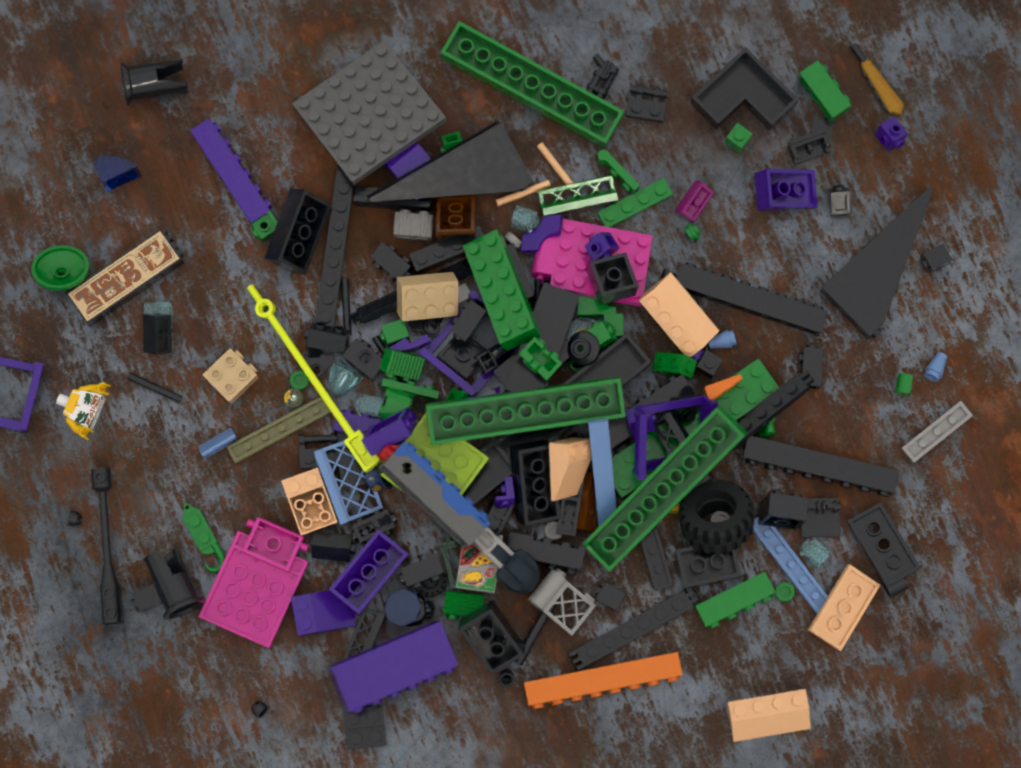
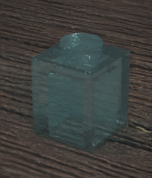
M516 205L510 227L528 233L533 231V229L539 226L540 218H537L538 212Z
M361 393L360 398L355 400L354 409H357V415L364 413L380 420L381 416L378 414L381 405H384V400L380 397Z
M815 537L811 541L807 539L800 546L803 549L800 554L816 569L832 554Z

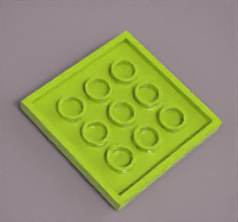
M426 413L416 425L412 435L405 440L406 444L411 443L417 449L416 453L421 458L425 456L432 463L430 466L435 471L437 469L446 476L445 480L449 484H455L460 489L459 493L463 495L489 459V457L467 441L431 445ZM402 466V472L405 473L406 467ZM383 472L381 473L380 476H382L384 479H386L387 481H389V482H390L391 484H393L395 487H397L398 489H400V488H399L396 484H394Z

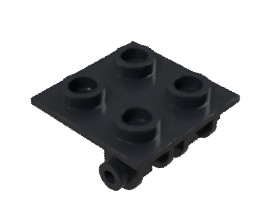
M808 498L807 519L801 525L802 537L840 536L839 510H841L839 498Z

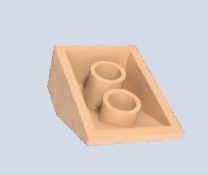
M571 437L550 442L551 501L575 496L578 494L591 461L590 439Z

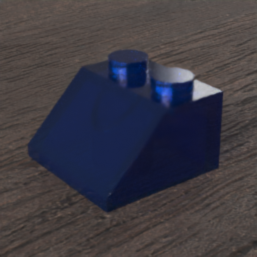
M111 154L101 155L93 162L99 178L107 191L142 176L135 163Z

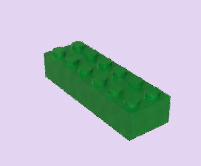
M496 229L462 245L500 345L506 351H509L532 340L534 337L541 336L539 326L502 234Z

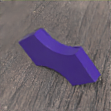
M561 215L543 216L540 225L535 230L523 234L521 252L523 254L535 253L540 250L542 243L546 239L561 235L563 217Z

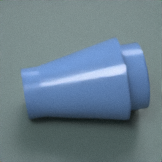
M728 329L717 334L708 342L710 350L733 348L734 345H737L734 331H728Z
M937 352L936 356L925 368L924 375L927 379L938 382L943 377L945 363L948 358L947 355Z

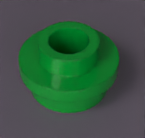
M688 223V226L684 229L692 241L700 239L699 234L701 232L697 225Z

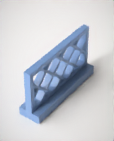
M344 441L313 452L339 525L383 508L377 491H373L374 495L369 493L370 488H368L367 492L357 488L361 477L365 478L363 475L364 470L362 469L359 474L350 469L355 457L344 452L346 446ZM331 449L339 451L340 454L336 462L329 460L325 451ZM342 453L352 457L348 468L338 464ZM336 466L347 470L343 480L335 478L333 472ZM349 471L359 476L355 486L344 482ZM343 484L353 488L349 499L340 493ZM355 490L366 494L362 504L351 500ZM368 495L376 499L377 507L370 509L363 506ZM349 503L360 506L357 514L349 517L347 512Z

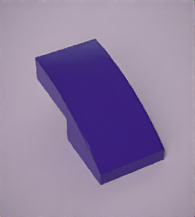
M427 334L411 344L404 338L390 348L410 353L430 345L431 342Z

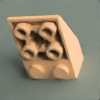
M318 468L281 481L301 535L337 523Z

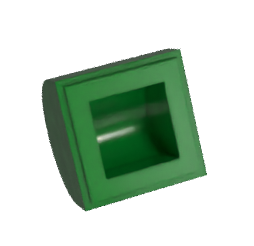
M898 374L895 394L905 397L910 396L913 375Z

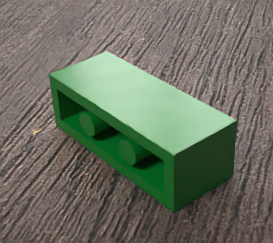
M816 61L801 71L798 79L831 123L849 111L851 101L846 94H842L838 82L835 79H831L828 75L827 67Z

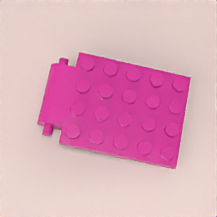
M563 219L561 235L546 239L542 243L540 250L535 252L531 272L532 277L541 278L542 284L543 280H550V285L580 296L597 299L587 273L589 263L593 260L588 256L585 245L590 242L589 239L593 235L600 232H610L620 247L612 256L627 253L639 286L636 296L613 302L641 307L642 304L639 300L644 293L652 235Z
M258 516L256 521L251 519L247 521L246 526L252 528L250 535L237 531L198 617L270 649L290 606L291 597H294L309 564V561L297 555L300 550L307 552L309 545L303 542L304 536Z

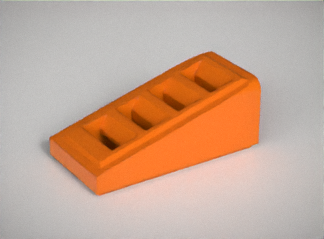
M739 374L705 386L703 392L709 399L714 401L736 386L742 380V376Z

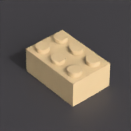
M445 272L397 277V313L401 320L412 321L457 316L458 279L454 273Z

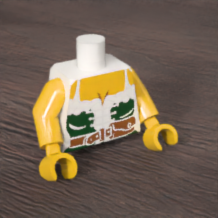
M104 382L81 386L78 390L73 389L70 397L59 394L56 404L65 407L63 415L66 416V423L74 433L87 441L89 440L87 434L89 432L94 433L93 429L106 400L103 395L109 396V393L105 392L107 387H111V385Z

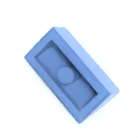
M229 428L201 444L198 449L204 459H207L237 441L238 438L232 428Z

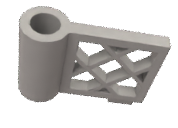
M558 568L556 570L551 569L530 595L528 601L545 613L569 635L573 636L596 606L593 603L595 599L588 593L583 595L564 578L566 574ZM568 587L572 591L573 600L563 601V592ZM584 601L589 607L585 612L578 613L577 602ZM573 602L574 613L564 614V603ZM554 604H560L561 615L554 616L549 612L550 608ZM575 616V624L569 629L565 625V617Z

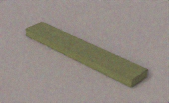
M320 396L226 447L234 463L237 464L326 417L332 412Z

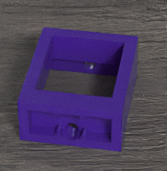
M406 407L369 427L361 441L371 457L382 451L386 445H394L411 436L417 425V417L413 411Z

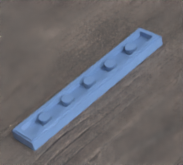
M607 418L588 421L598 526L617 509Z
M758 516L754 519L753 532L814 612L818 614L828 595L775 527L758 525Z

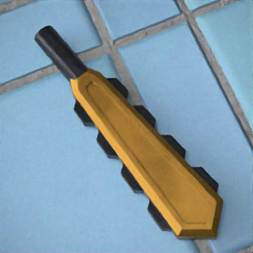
M857 43L851 45L850 48L861 63V73L869 79L868 84L871 88L875 89V96L878 100L882 101V107L885 112H888L890 115L901 116L904 108L903 98L900 94L895 93L894 86L886 81L887 77L884 73L878 71V65L866 58Z

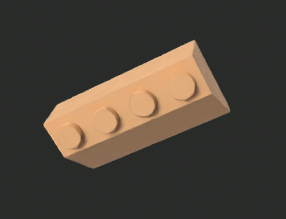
M671 272L640 297V303L684 355L692 357L719 332L716 325Z
M806 689L726 703L733 742L811 729Z

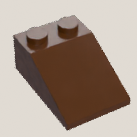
M475 195L437 197L436 235L475 234Z

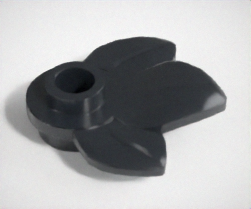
M444 317L408 321V324L414 331L422 332L424 335L427 334L429 338H433L439 334L440 323ZM431 326L433 331H429L427 327Z
M308 347L303 358L312 371L315 368L320 369V372L315 374L318 380L325 376L326 369L333 364L334 353L330 351L322 352L320 349Z
M687 385L681 389L679 397H671L670 401L707 395L695 396L694 390L691 386ZM700 405L672 409V411L677 413V417L681 422L689 423L694 420L696 413L700 412Z

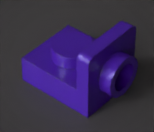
M512 476L504 477V484H501L502 496L495 497L496 507L509 508L511 505H515Z

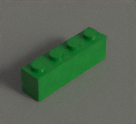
M763 572L696 605L694 608L704 628L710 627V629L721 625V620L727 618L729 621L738 616L737 612L743 609L747 612L756 607L755 603L759 601L765 603L773 599L772 595L776 592L766 572Z

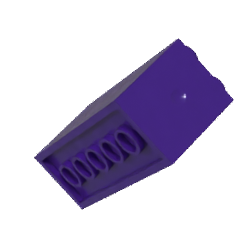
M433 621L327 666L344 711L355 714L364 710L363 706L367 704L374 706L383 702L382 698L384 697L392 698L401 694L400 690L402 689L411 690L418 687V682H430L436 679V675L439 673L444 675L455 671L454 667L458 666L441 621Z

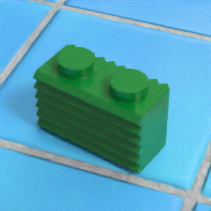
M386 347L379 369L384 371L387 377L396 378L397 375L401 376V379L404 381L412 382L413 379L419 381L425 358Z
M446 590L443 615H447V619L458 620L459 617H465L484 605L485 595Z

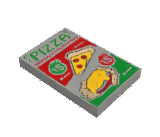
M498 535L501 541L503 540V535ZM474 545L462 547L456 588L495 594L498 567L481 551H478L475 556L473 555L471 559L469 558V561L465 562L463 555L471 551L470 549Z

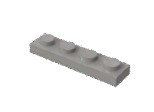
M962 401L958 402L903 446L901 450L912 463H915L973 416Z

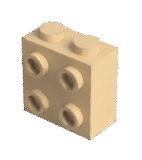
M231 348L203 376L230 404H233L258 379L256 374L258 371L251 363L247 365L243 361L244 356L238 350L234 352Z

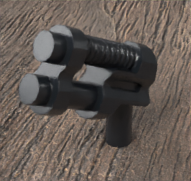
M597 53L592 58L598 64L599 69L594 70V77L591 83L587 84L586 91L592 94L596 93L597 97L603 99V97L607 96L609 87L614 77L617 76L619 68L609 60L605 62ZM600 79L604 80L602 88L597 87Z

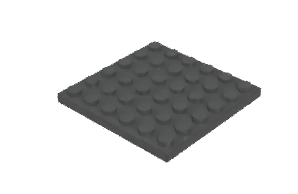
M382 41L292 103L293 107L353 185L447 121L444 114L385 41Z

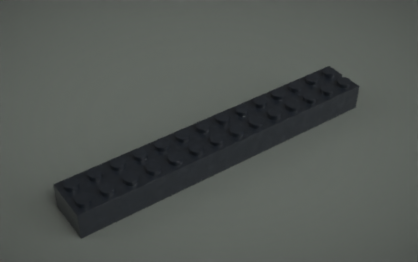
M626 333L603 351L592 364L583 367L563 384L618 376L621 378L623 389L651 366V360L630 335ZM578 424L497 436L480 450L489 459L462 496L464 498L467 496L475 504L473 506L475 508L501 487V484H504V477L512 476L509 446L543 439L549 442L558 441ZM430 517L431 521H432L433 524L438 528V530H439L441 533L445 532V531Z

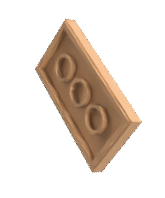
M847 564L808 631L838 651H841L879 589L880 584L852 565Z

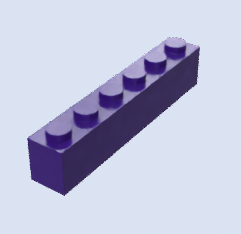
M207 119L191 129L192 136L251 225L266 215L272 208L267 198L262 199L260 195L262 193L257 183L253 184L250 178L252 176L248 169H243L239 164L242 161L236 152L232 153L229 149L232 146L226 137L222 138L219 134L221 129L216 122L212 123L210 119Z

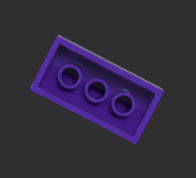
M378 529L328 590L347 608L359 616L406 560L408 553Z

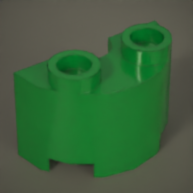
M534 337L519 353V356L524 359V364L535 374L539 373L544 380H548L562 365V362L559 361L560 357L557 353L546 350V343L541 338Z
M387 388L384 397L387 399L386 403L381 405L378 414L382 416L381 421L406 407L410 409L415 395L398 389Z

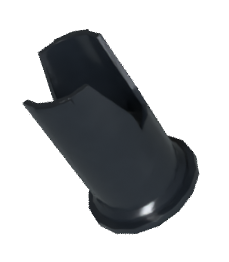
M183 59L134 66L124 65V62L120 63L127 106L133 100L188 94L187 83L158 81L159 78H164L183 70Z
M174 546V550L166 554L167 564L156 552L144 558L166 611L163 615L165 620L184 616L200 608L206 602L204 598L198 597L177 546Z

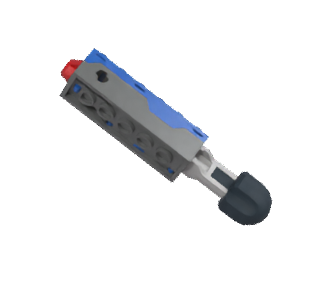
M403 442L400 445H386L380 451L378 458L383 462L378 468L461 547L465 548L473 544L499 568L496 572V578L505 587L519 594L528 593L536 587L540 578V571L536 562L523 549L513 552L487 527L490 524L487 520L489 518L487 514L482 510L478 511L473 507L475 505L474 502L467 496L464 498L459 493L460 489L455 484H449L445 480L446 476L437 469L435 471L430 466L432 463L425 456L421 458L416 453L417 449L411 443L406 444ZM402 466L406 467L405 473L402 472Z

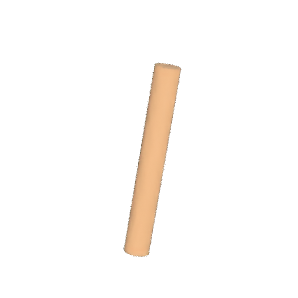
M541 142L537 148L565 184L574 183L544 143Z
M546 180L532 185L523 191H517L496 199L497 206L499 207L538 192V190L551 187L550 182Z

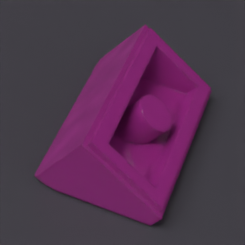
M694 181L675 211L694 223L714 192L702 181Z

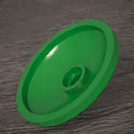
M66 245L53 246L43 250L35 257L31 266L32 276L37 284L46 289L67 290L79 285L87 277L89 261L87 256L75 247Z

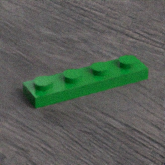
M665 178L606 207L597 212L602 224L605 227L611 228L673 196V193Z

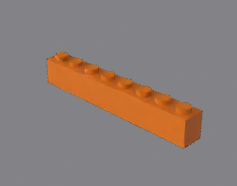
M678 652L524 682L528 707L533 706V709L545 707L544 703L552 702V705L563 704L564 699L571 698L573 702L583 700L582 696L590 694V697L594 698L602 696V692L605 691L614 694L621 692V688L629 687V690L641 688L640 684L648 683V686L659 685L660 680L667 679V683L678 681V677L682 676Z

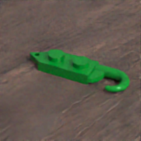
M185 502L184 517L182 519L199 550L206 555L216 554L219 565L215 568L210 567L208 564L204 566L209 572L217 573L220 571L225 560V554L200 509H196Z

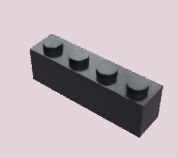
M475 227V234H457L410 253L409 257L416 275H421L466 257L462 245L483 236L481 227Z

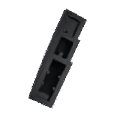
M585 476L578 494L561 500V519H558L557 534L576 536Z

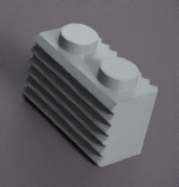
M410 210L395 212L394 238L432 241L433 215H430V212L419 211L418 214L411 213Z

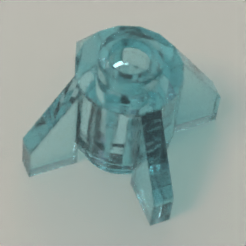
M339 360L337 364L333 363L330 368V390L338 395L341 393L345 394L349 389L360 383L364 376L356 371L354 372Z

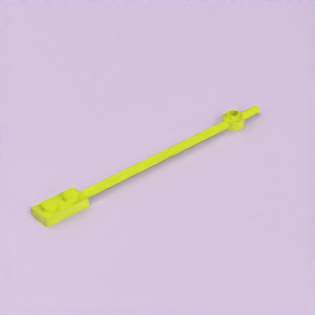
M253 284L248 286L247 290L256 301V314L261 318L269 320L347 434L348 438L344 443L364 472L368 473L382 462L378 458V454L371 457L361 441L364 437L362 431L354 432L274 316L276 310L274 303L268 299H263ZM266 307H269V310L267 312H264V309Z

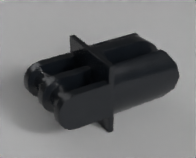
M498 343L487 350H483L473 358L474 360L477 359L478 367H481L483 370L481 373L485 374L509 359L512 354H507L496 360L508 352L502 348L492 354V352L502 347Z

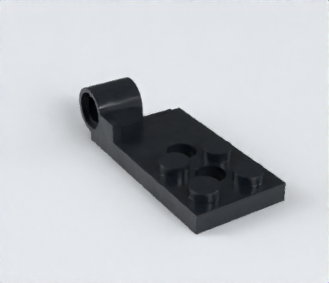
M880 502L847 520L849 527L877 571L876 574L887 595L892 598L907 590L908 585L904 578L920 570L921 567L882 503ZM869 525H878L879 531L871 533L868 529ZM885 540L889 543V548L883 550L879 548L878 543Z

